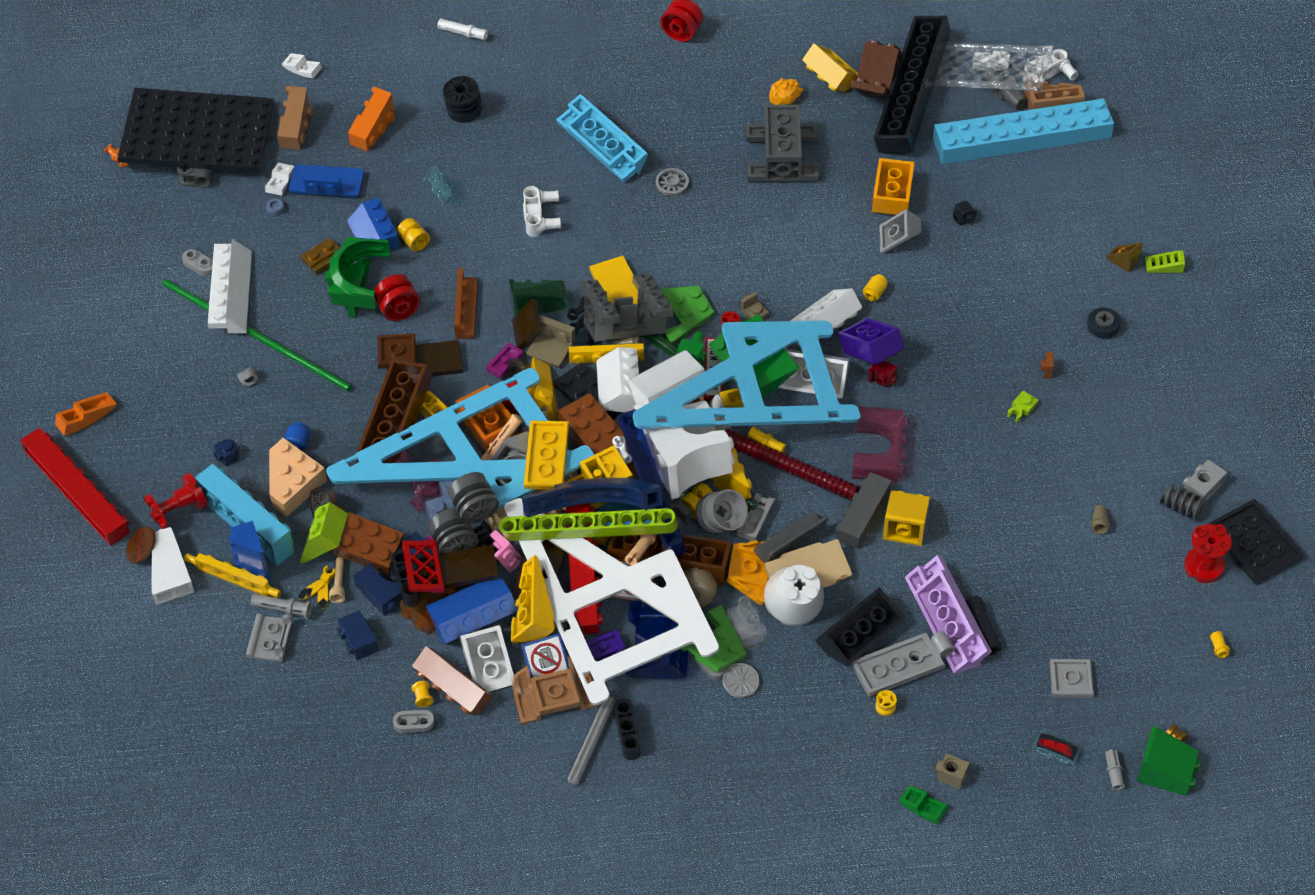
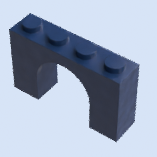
M416 531L404 541L425 540ZM410 548L411 555L418 551L415 548ZM424 549L429 554L433 555L432 549ZM420 553L416 558H421V557H426V556H424L422 553ZM370 564L353 575L355 586L383 616L395 611L403 603L398 582H390L383 579Z

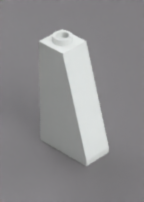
M172 528L158 530L155 532L156 540L152 550V594L156 605L194 593L191 579Z

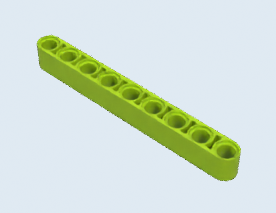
M665 508L535 515L531 517L512 516L503 518L500 521L499 528L504 538L508 541L673 533L678 528V521L673 510ZM672 519L669 523H664L665 520ZM652 520L649 524H644L645 521ZM632 521L629 525H624L625 522ZM607 522H612L611 525L604 526ZM592 523L591 526L585 527L586 524ZM568 524H573L570 528H565ZM553 525L550 529H545L547 526ZM533 526L532 529L526 530L527 527ZM514 527L511 531H506L508 528Z

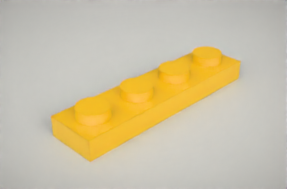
M639 343L569 347V363H596L597 359L618 347L637 349L638 361H644V345Z

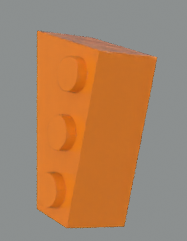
M375 86L371 90L373 92L372 97L363 104L366 107L362 115H357L348 131L350 145L367 152L376 144L380 135L384 134L388 125L395 119L392 93Z

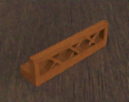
M458 268L454 319L456 339H474L477 277H464L463 268Z

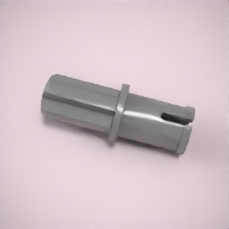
M1109 749V751L1105 752L1108 766L1106 772L1110 776L1112 790L1120 791L1125 788L1122 776L1123 767L1120 766L1117 751Z

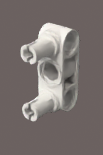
M1056 49L1027 63L1024 67L1023 82L1026 83V79H1030L1033 83H1042V81L1050 79L1060 72H1063L1073 81L1078 77L1079 72L1072 67L1070 60L1067 58V52L1062 49Z
M535 186L526 187L523 191L526 233L531 237H537L545 230L561 229L560 217L544 219L541 204L559 202L558 190L542 192V190Z

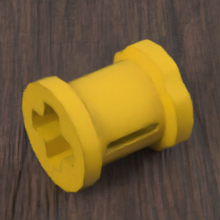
M418 681L412 685V691L416 695L415 704L417 707L425 708L433 704V697L429 693V682Z

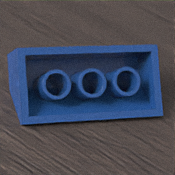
M500 575L499 579L476 583L426 606L441 643H448L518 611L514 598Z

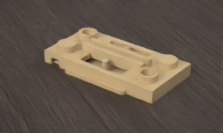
M838 539L824 544L818 542L784 553L779 559L764 564L768 578L784 567L794 565L811 567L815 570L823 588L852 576Z

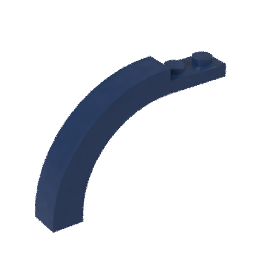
M631 478L576 480L554 485L555 488L522 496L523 512L526 517L573 505L596 502L625 503L635 505L644 510L663 505L661 486Z

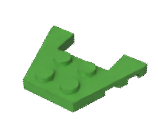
M700 286L661 289L674 309V316L679 323L675 327L666 329V333H664L665 338L673 345L680 338L688 336L691 330L699 328L714 317V311Z
M721 605L708 611L706 615L717 628L712 632L718 643L719 651L709 657H702L695 644H689L680 648L683 651L688 650L694 654L696 660L715 673L743 660L747 654Z

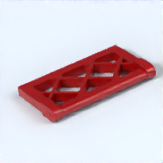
M403 540L402 546L409 592H444L445 588L437 541ZM410 548L418 550L414 555L410 554ZM424 549H432L433 556ZM420 553L428 558L425 563L416 558ZM412 561L420 566L416 571L413 570ZM431 561L434 562L435 571L427 566ZM422 569L431 574L427 580L418 574ZM414 577H416L418 580H420V581L423 582V583H422V584H415ZM435 577L437 584H432L429 581Z

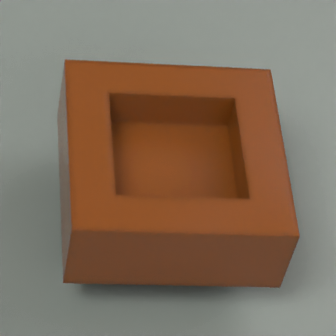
M1046 352L1045 359H1041L1040 370L1044 371V378L1051 379L1054 368L1053 352Z

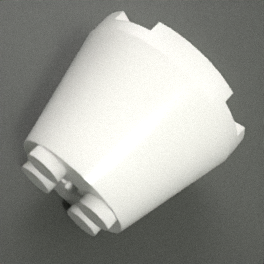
M794 565L776 571L769 578L764 589L766 609L784 625L801 626L811 622L818 615L824 603L823 586L815 570L804 565Z

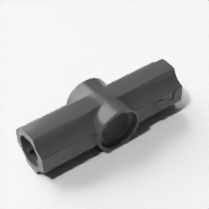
M988 68L985 70L981 80L993 89L994 95L999 100H1006L1015 109H1022L1027 103V98L1016 89L1014 82L1010 78L1004 79L994 69Z

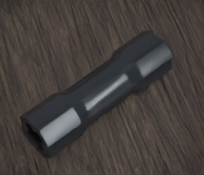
M970 597L965 602L992 651L989 656L995 655L1002 650V646L987 616V609L982 597Z

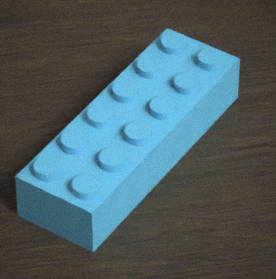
M211 464L195 477L197 487H200L205 495L207 506L231 527L253 521L264 556L275 566L280 565L295 553L294 541L291 538V529L288 525L280 523L274 513H269L260 501L256 502L247 490H242L237 481L227 477L226 472L222 468L218 469L214 464Z

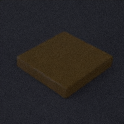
M531 298L512 319L516 347L521 350L542 329L536 299Z

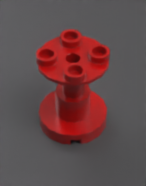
M190 473L181 477L183 487L172 492L173 497L157 504L150 494L143 497L146 505L152 509L150 512L152 519L155 523L158 522L161 529L168 528L164 514L177 507L183 509L192 503L199 510L207 507L205 495L202 489L197 487L195 484L197 481Z
M1221 524L1197 526L1191 536L1194 548L1188 552L1185 558L1184 569L1187 575L1196 578L1197 582L1212 583L1217 581L1224 572L1225 560L1223 556L1229 552L1232 546L1231 537L1226 528Z

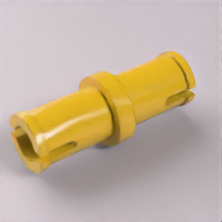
M754 426L748 433L749 438L756 440L758 443L761 442L762 445H767L768 448L772 447L773 450L776 449L778 452H784L786 448L785 443L776 440L770 433L766 434Z

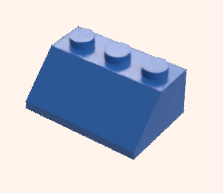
M379 197L363 202L347 220L354 237L389 240L391 252L400 249L398 234Z
M253 521L230 527L231 536H228L236 568L246 569L256 576L261 575L271 585L264 552Z

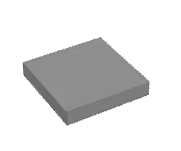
M1050 659L1052 698H1093L1091 659Z

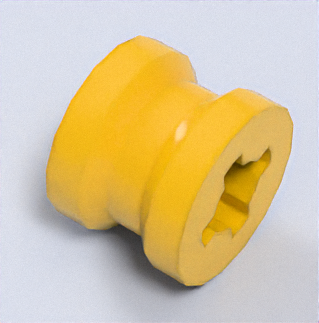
M889 690L879 692L876 697V711L883 716L892 715L896 710V695Z

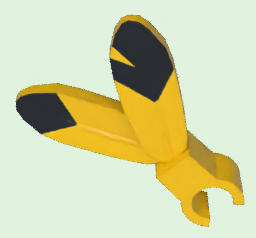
M325 566L320 580L304 588L299 594V599L306 600L318 593V605L321 609H325L329 600L328 584L335 577V568L332 573H327L329 569L328 566Z

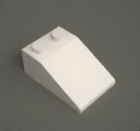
M500 625L459 637L471 679L488 692L512 685L514 674Z

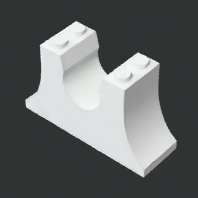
M706 401L683 406L685 409L712 408L709 407ZM640 404L633 406L634 411L641 408L644 405ZM657 419V422H667V420ZM635 426L636 439L671 499L679 498L682 492L700 481L733 473L732 465L735 464L731 449L734 448L732 438L728 437L725 430L716 431L715 426L657 427L640 429Z

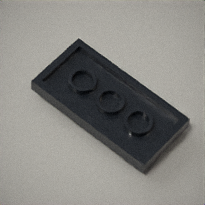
M583 362L553 381L554 387L571 402L589 393L598 402L597 374ZM606 411V413L611 417L612 420H614L621 413L616 411Z

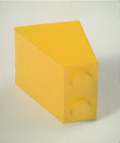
M891 491L885 515L883 540L922 546L930 497L921 494L905 493L903 491Z

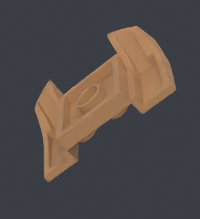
M567 656L569 669L530 678L529 669L526 666L513 676V695L521 725L540 721L542 715L575 707H580L582 711L600 706V704H591L570 656ZM591 673L584 675L588 684L593 681Z

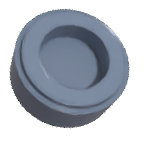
M271 199L266 204L267 212L271 216H279L285 210L284 203L280 199Z

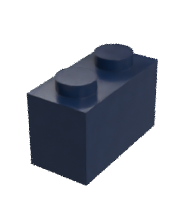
M360 610L338 619L339 628H337V632L341 640H346V649L350 655H354L356 660L379 651L377 640Z

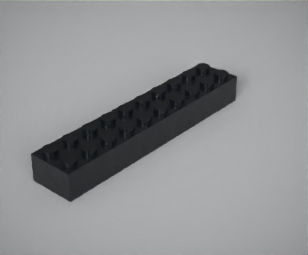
M914 16L874 135L878 152L912 153L951 32L947 16Z

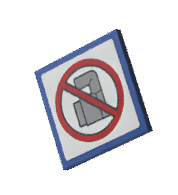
M560 633L521 645L530 678L569 669Z

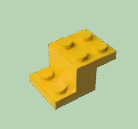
M615 445L581 461V474L565 482L592 478L633 479V475ZM609 502L591 503V506L597 509Z

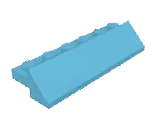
M578 95L568 104L569 109L556 119L557 123L623 183L635 173L639 176L648 153L584 96Z

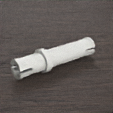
M442 18L438 21L437 27L441 30L484 41L488 37V30L476 28L474 25L468 26Z

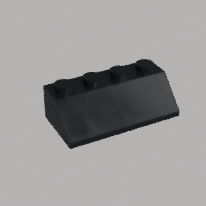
M879 587L815 641L829 657L848 666L903 621L905 617Z

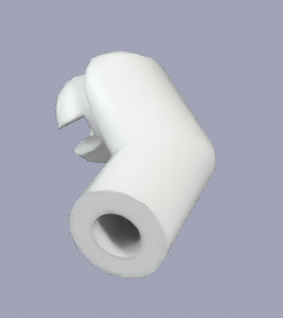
M615 436L612 441L613 445H615L626 464L630 463L632 457L627 452L625 438Z

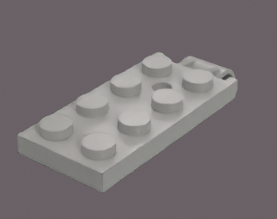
M944 631L934 634L931 640L927 633H923L857 658L851 663V666L868 697H871L883 690L892 689L945 668L946 665L941 657L949 656L955 649ZM917 657L919 660L913 661L911 658Z

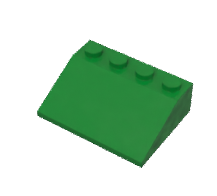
M757 314L744 322L765 321L760 314ZM722 333L709 344L721 362L730 358ZM755 339L745 340L749 346L758 342ZM786 349L753 366L762 400L800 369Z

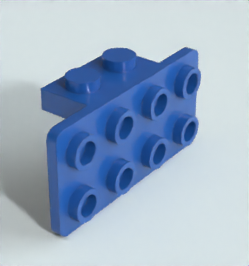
M297 164L293 169L289 191L290 193L358 197L360 195L364 170L361 168Z

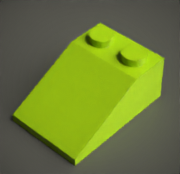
M331 502L316 509L300 559L302 564L339 546L348 513Z

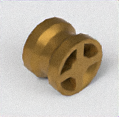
M1173 724L1166 731L1167 734L1184 743L1189 736L1186 732L1180 731L1179 726Z

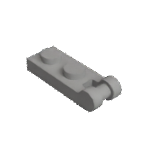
M760 493L755 494L748 509L746 521L737 531L738 537L749 541L757 540L771 509L774 507L775 498H766Z

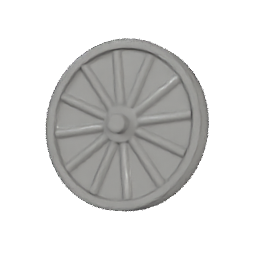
M735 663L725 670L722 682L725 690L730 695L737 698H746L756 692L759 686V675L752 666L745 663Z

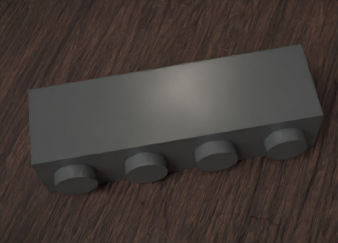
M872 472L869 473L867 479L863 478L859 493L855 492L851 507L847 506L843 515V521H839L835 528L839 542L856 549L859 548L890 493L891 480Z

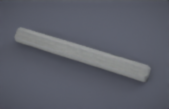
M609 697L600 706L569 774L568 782L570 784L578 785L614 707L615 699Z

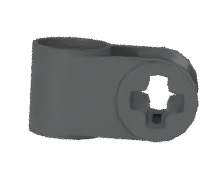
M177 167V172L180 174L179 183L182 186L208 187L213 169L187 168L186 170V167Z

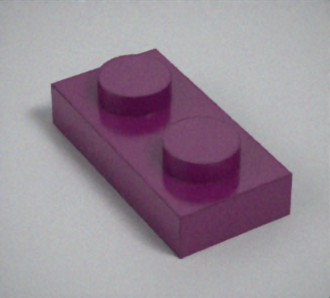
M508 342L486 366V371L502 379L524 356L523 350Z

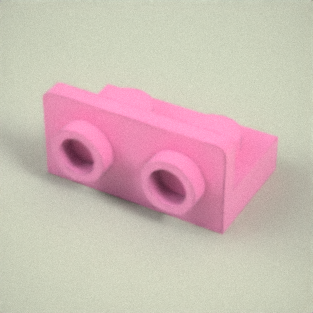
M494 530L490 534L495 541L493 545L498 549L494 556L511 573L519 567L522 557L509 541L498 531Z

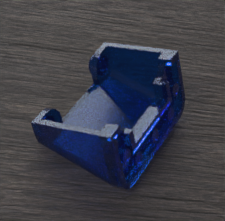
M642 600L629 602L627 618L636 627L634 646L679 625ZM678 649L625 672V674L630 678L684 679L687 676L688 650Z

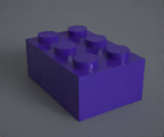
M868 317L838 333L843 353L872 364H880L887 357L895 356L904 349L899 328Z

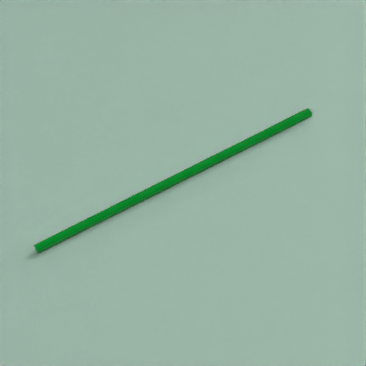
M163 280V286L209 312V303L171 281ZM247 326L246 334L347 392L351 390L352 385Z

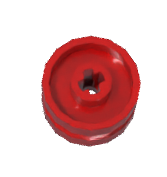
M673 0L660 18V25L662 30L672 39L686 42L691 40L702 24L703 13L698 5L691 0Z
M395 274L383 279L374 289L375 300L387 320L400 321L406 319L420 305L419 295L409 278L403 274Z

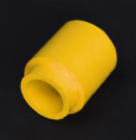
M880 274L871 277L863 288L864 297L869 301H877L887 288V279Z

